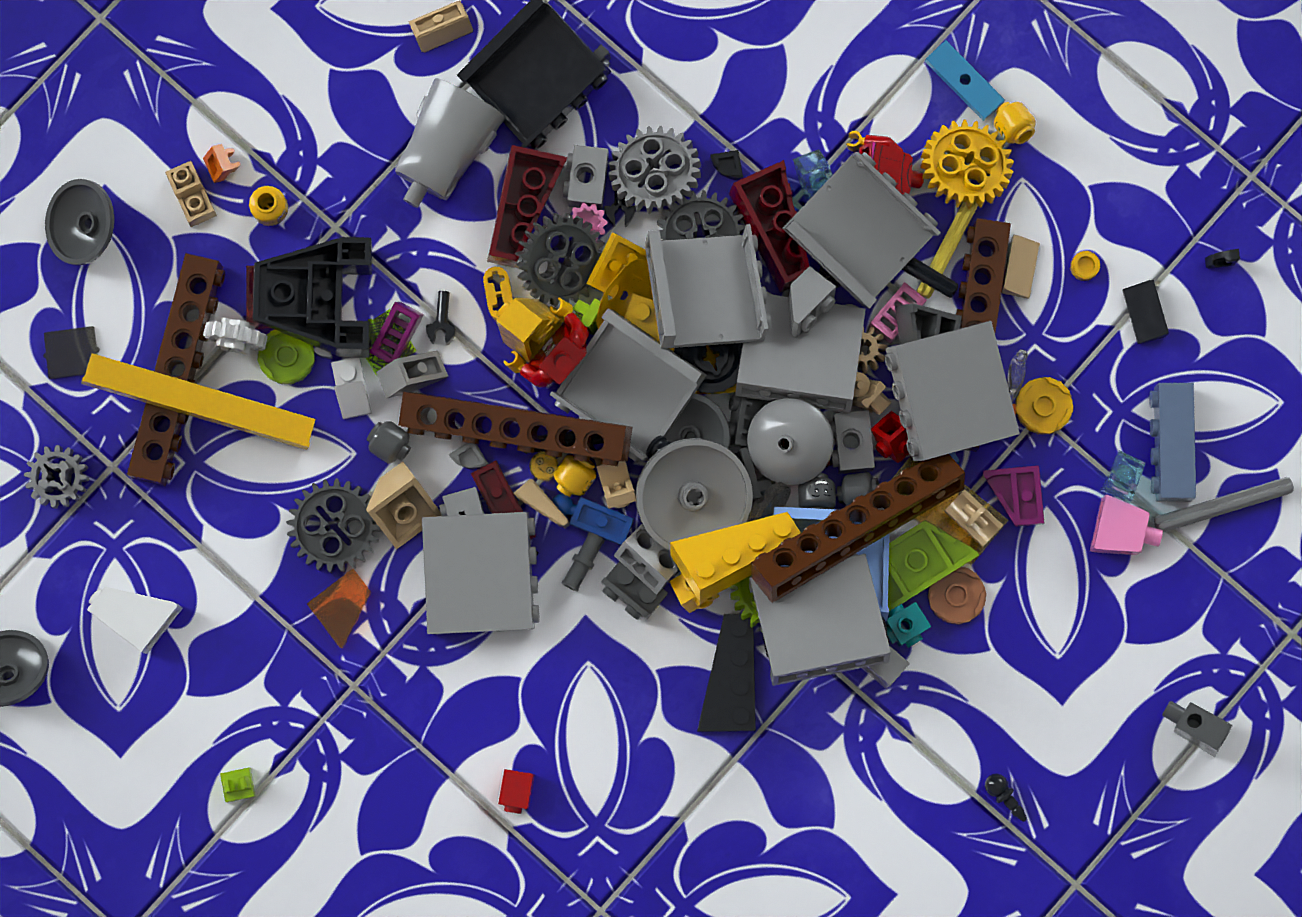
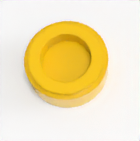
M1090 251L1077 253L1070 264L1073 276L1081 281L1093 279L1100 270L1099 258Z

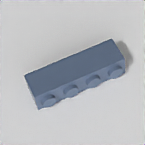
M1158 383L1154 387V391H1150L1149 395L1150 408H1154V419L1150 421V435L1155 437V448H1151L1150 452L1151 465H1155V476L1151 478V492L1156 494V501L1191 502L1196 498L1194 383Z

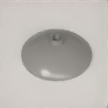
M781 398L761 408L750 424L747 437L748 451L756 468L768 479L784 485L802 484L818 476L827 466L834 444L832 429L825 415L815 405L798 398ZM783 438L789 441L788 449L783 448L781 445Z

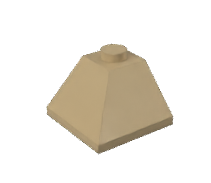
M403 461L379 479L366 508L367 512L396 550L422 531V517L442 516L440 510Z

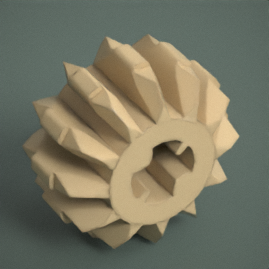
M863 326L861 344L862 347L864 344L867 345L869 349L867 355H864V352L861 355L859 354L858 366H861V372L864 374L868 372V365L872 370L876 371L879 367L876 361H885V356L880 352L886 351L887 345L878 344L884 338L883 334H878L876 337L872 336L875 331L874 327H870L868 333H864Z

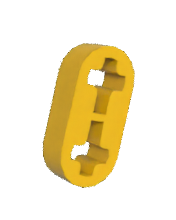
M491 267L485 272L483 283L489 313L494 320H497L499 318L496 316L498 311H493V308L498 307L497 297H502L503 303H511L513 297L507 272L501 267ZM493 274H498L500 278H504L500 282L501 291L496 292L494 284L488 283L489 280L493 279Z

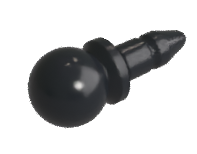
M998 773L988 776L985 781L987 793L996 797L997 803L1004 801L1006 807L1012 811L1015 817L1023 822L1026 821L1027 817L1023 808L1011 796L1014 790L1008 787L1007 779Z

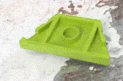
M927 520L889 543V611L980 555L979 552Z

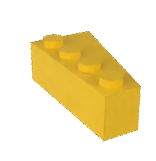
M514 298L511 303L505 302L496 314L499 317L496 322L503 343L513 351H516L528 363L564 322V319L553 314L550 311V307L540 302L539 299Z
M784 512L670 542V555L700 603L751 576V562L758 555L770 552L785 539H792L801 532L789 513Z

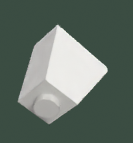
M104 587L103 590L98 589L89 599L91 605L87 610L139 651L147 654L183 608L171 601Z

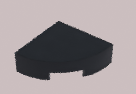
M738 150L710 155L714 168L721 175L733 180L743 179Z
M1239 249L1222 251L1205 257L1206 268L1234 266L1240 259Z

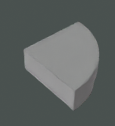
M466 443L449 454L456 464L467 469H480L488 465L478 446L473 443Z

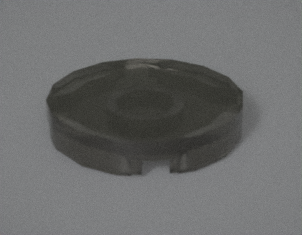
M777 482L764 492L763 496L765 499L761 504L758 502L752 508L747 522L773 516L774 507H784L791 494V488L782 482Z

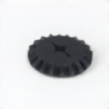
M743 343L708 345L713 354H719L715 363L717 371H715L710 361L703 360L707 357L706 345L674 348V352L707 375L697 389L700 393L714 394L716 392H725L730 387L736 385Z

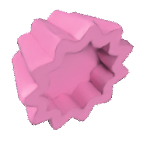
M583 202L580 208H572L573 219L579 216L583 218V223L587 221L593 225L591 230L598 231L600 235L605 234L603 227L608 221L603 218L604 211L597 210L596 204L588 206Z

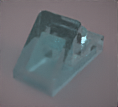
M1119 450L1100 492L1126 503H1131L1145 462Z

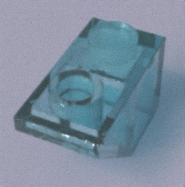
M819 149L793 159L798 180L807 201L832 176L830 165Z

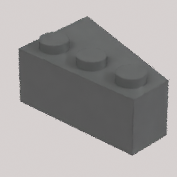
M914 303L895 307L900 344L957 330L961 326L962 316Z

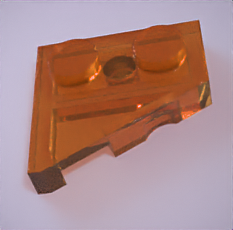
M352 569L313 598L307 605L342 649L346 645L347 639L372 592L358 573Z

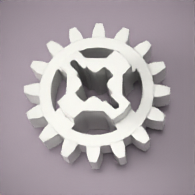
M226 317L222 318L221 322H206L203 333L205 338L216 342V346L222 350L249 354L250 350H265L268 337L266 334L255 330V326L250 325L247 321Z

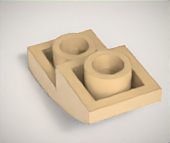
M188 161L165 172L190 227L217 216L192 161Z

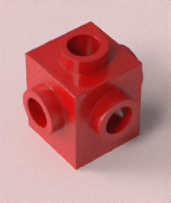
M891 410L871 428V431L877 443L875 448L878 453L884 458L890 457L899 463L906 456L910 455L906 445L908 436L906 428L900 422L899 416Z

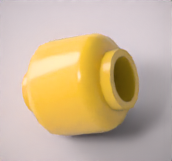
M1006 102L998 107L993 125L1007 143L1023 144L1034 135L1036 120L1023 103Z
M273 186L259 187L252 193L249 199L251 214L259 223L265 226L279 224L288 213V203L285 196L279 189Z
M573 455L565 456L554 472V479L558 483L556 488L569 497L572 494L584 495L596 479V471L594 470L596 465L591 460L590 462L573 460Z

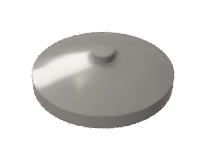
M701 438L678 440L657 451L642 469L636 487V507L644 528L656 542L670 550V542L746 523L753 504L751 480L742 462L724 446Z

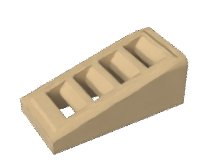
M529 479L514 492V495L520 501L558 526L565 529L569 526V520L533 479Z

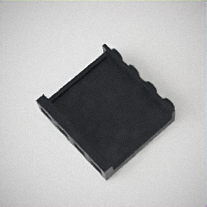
M530 0L457 76L463 83L469 84L483 101L497 109L505 117L503 123L523 143L521 147L538 150L547 142L548 138L546 136L553 129L558 130L567 122L568 118L566 116L573 109H580L588 101L586 96L594 89L597 91L608 81L607 76L612 71L547 0Z

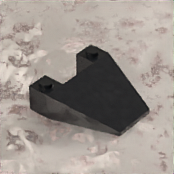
M340 237L255 262L253 321L339 357L370 358L369 321H343L342 297L343 274L372 275V239L369 237Z

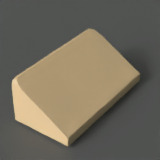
M460 0L409 21L421 52H427L473 32L469 17Z
M1012 236L1003 279L1002 294L1030 298L1040 243L1022 236Z

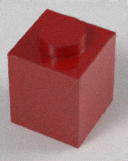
M504 769L498 804L505 805V812L521 814L522 808L529 809L535 774Z

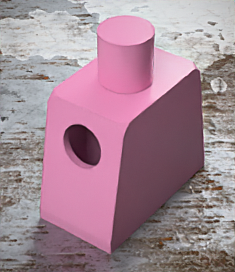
M1105 495L1101 498L1090 551L1138 555L1142 551L1143 543L1159 547L1163 530L1147 526L1150 516L1149 512L1115 497Z

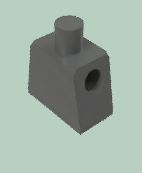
M1170 701L1162 716L1177 724L1174 729L1177 735L1213 757L1216 756L1232 728V724L1191 702L1185 709ZM1193 719L1196 720L1200 726L1197 728H1192L1188 725L1187 722Z

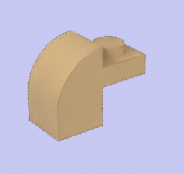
M594 457L608 509L614 507L624 508L630 503L635 502L636 496L626 461H619L618 466L601 464V458Z

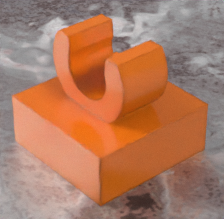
M222 144L214 145L203 157L214 183L224 181L230 173L235 172L241 165L240 162L231 163L229 157L235 152L233 148L224 149Z

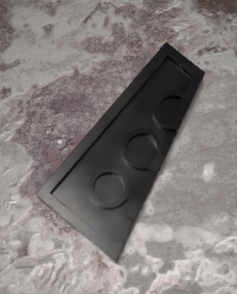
M724 614L697 732L756 731L754 628L750 627L751 617L742 620L741 614Z

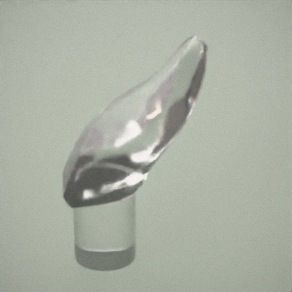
M1019 350L1009 366L1007 379L1012 402L1020 391L1025 378L1026 359L1028 357V353L1025 350Z

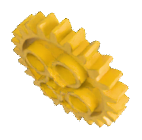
M966 119L963 120L961 127H958L957 123L952 121L949 129L942 125L939 133L934 131L931 140L928 139L924 146L926 149L921 154V158L924 160H922L920 168L926 170L923 174V179H931L928 189L938 188L936 197L942 194L946 195V204L954 199L956 200L957 208H959L962 202H966L968 209H971L973 202H976L981 208L985 200L991 204L995 196L1001 197L1004 189H1007L1010 183L1008 179L1013 174V170L1010 168L1014 163V160L1007 158H1009L1012 151L1011 149H1003L1006 140H996L998 131L993 132L991 135L987 133L989 125L984 126L981 130L978 129V121H975L972 127H968ZM955 144H961L966 149H959ZM981 157H987L991 162H985ZM943 166L951 167L953 172L946 171ZM968 179L976 180L979 185L970 183Z

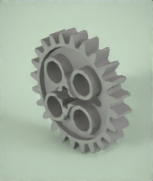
M648 126L646 134L637 129L636 138L626 135L628 143L619 142L620 152L613 151L612 156L615 161L609 162L611 170L608 172L610 181H613L611 182L612 189L617 191L619 200L625 198L627 207L635 202L637 212L645 206L648 214L652 212L653 207H657L658 212L662 214L663 206L667 205L672 211L674 210L673 202L676 201L683 205V195L692 197L690 188H698L696 179L701 178V172L698 169L701 167V162L697 158L699 157L697 148L692 149L691 140L685 141L684 133H680L675 137L673 128L664 133L662 126H659L657 132H653L652 128ZM650 150H658L655 154H647ZM674 164H679V165H681L680 167H678V168H676V169H670V168H669L670 166H672V165H674ZM635 170L641 171V172H640L639 174H637V175H630V173H631L632 171H635ZM656 185L663 186L661 189L658 190L651 189Z

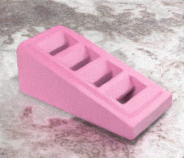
M905 282L868 326L874 327L877 334H883V339L890 344L899 334L897 320L888 314V311L891 309L896 313V306L894 304L897 301L902 305L910 304L901 297L902 294L905 292L918 305L923 306L927 301ZM883 317L896 327L893 331L881 322Z

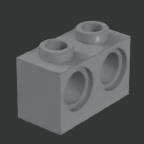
M643 524L622 543L614 554L624 566L656 595L680 571L670 555V550L656 542L646 531Z

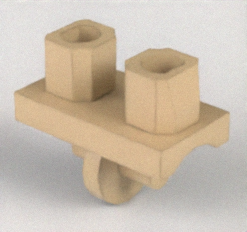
M857 372L852 406L862 407L865 410H869V413L874 411L880 415L891 404V401L882 393L886 386L881 381L869 380L867 375Z
M965 489L944 511L982 547L1003 526Z

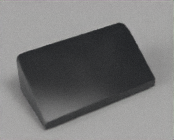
M1148 280L1123 289V295L1137 343L1141 344L1165 338L1169 331L1154 280Z

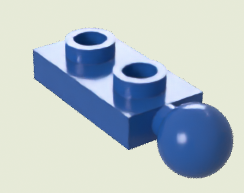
M558 494L551 500L564 516H572L569 523L571 526L594 533L618 545H622L627 539L634 522V518L580 497L577 505L573 504L572 499L564 494Z

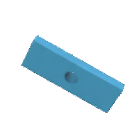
M947 40L925 59V62L983 121L1004 103L1005 99ZM960 79H967L969 84H962Z

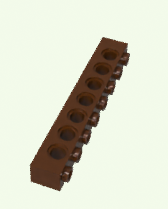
M977 218L974 225L968 227L966 243H971L970 253H965L962 270L967 271L966 281L960 282L958 298L963 299L962 309L956 310V315L962 316L960 329L992 321L994 333H996L1011 223ZM982 245L989 246L992 249L993 255L990 257L982 256L978 251V247ZM984 273L988 277L989 283L985 285L978 284L975 281L974 275ZM975 300L982 302L985 311L981 313L974 312L971 309L970 303ZM980 445L964 450L976 452Z
M185 253L154 372L174 377L172 376L173 367L177 364H184V373L174 378L197 384L194 377L196 369H201L204 353L201 352L203 342L209 340L203 336L205 325L210 320L211 314L216 313L218 307L217 289L223 286L225 280V270H223V266L219 261ZM199 282H205L207 284L206 290L201 294H195L193 292L194 286ZM190 310H199V317L195 321L189 322L186 320L187 313ZM192 337L190 347L187 349L179 348V342L182 338ZM146 403L127 475L132 479L166 486L167 480L172 479L175 470V463H172L174 453L179 452L181 448L182 436L179 435L181 426L187 423L189 415ZM163 419H169V429L165 432H158V423ZM158 446L162 447L163 454L161 458L151 460V450Z
M403 392L398 426L407 427V433L424 435L426 430L435 432V438L451 440L452 435L462 436V442L479 444L480 439L489 440V446L507 448V444L518 445L517 451L534 453L535 448L545 449V455L562 457L564 452L573 454V460L590 462V458L595 457L601 458V464L618 466L619 461H628L633 429L632 426L414 392ZM432 408L437 414V419L433 424L427 418L428 412ZM458 413H461L464 417V424L461 428L455 425V417ZM486 417L492 422V428L488 433L482 428V422ZM514 421L520 427V432L516 437H513L509 430L510 425ZM542 425L548 431V436L543 442L537 436V431ZM569 430H572L576 436L575 443L572 446H569L565 441V435ZM598 434L604 440V445L599 451L593 446V439Z
M949 454L923 460L912 468L904 469L894 479L880 483L872 492L865 496L856 497L851 504L843 509L834 510L821 522L807 526L799 535L792 539H785L778 547L768 553L764 552L758 555L751 562L752 579L772 603L963 490L965 482L964 470Z

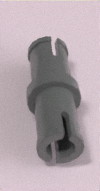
M591 532L587 534L588 536L579 553L574 554L572 558L574 562L562 581L564 586L578 592L588 570L593 569L595 565L593 561L605 542L603 538Z

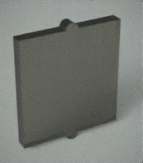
M94 326L44 333L46 353H44L43 357L47 359L48 378L50 380L85 375L91 353L98 355L97 353L100 351L96 344Z

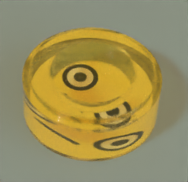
M545 451L536 453L529 465L532 475L539 481L553 479L554 472L559 466L556 457L545 455Z

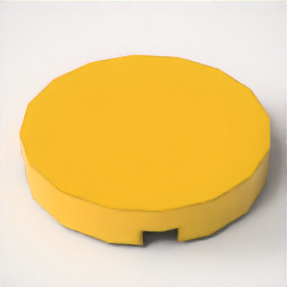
M1051 377L1035 378L1028 381L1020 389L1015 400L1016 414L1020 423L1027 430L1036 434H1052L1061 430L1069 422L1073 413V402L1069 389L1061 381Z

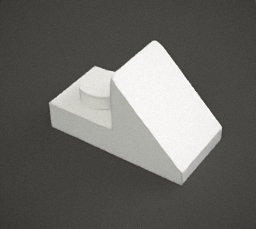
M354 357L331 362L336 385L334 389L343 420L372 414L361 359Z

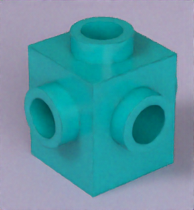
M916 602L905 609L900 604L890 610L889 618L885 622L891 644L896 642L900 647L906 643L908 648L923 639L921 633L931 627ZM901 622H906L909 625V630H904L901 627Z

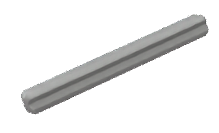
M1284 477L1156 516L1154 518V525L1157 529L1166 532L1291 494L1294 486L1289 477Z

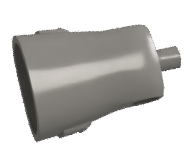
M438 78L434 79L428 95L424 96L417 111L418 120L413 135L395 169L397 175L411 183L403 200L416 208L419 207L427 192L440 199L447 200L478 154H483L489 149L488 147L497 136L498 128L505 119L490 104Z

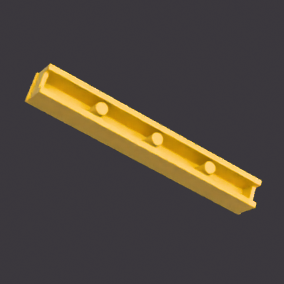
M91 353L85 376L82 377L81 381L83 385L306 450L309 448V440L316 420Z

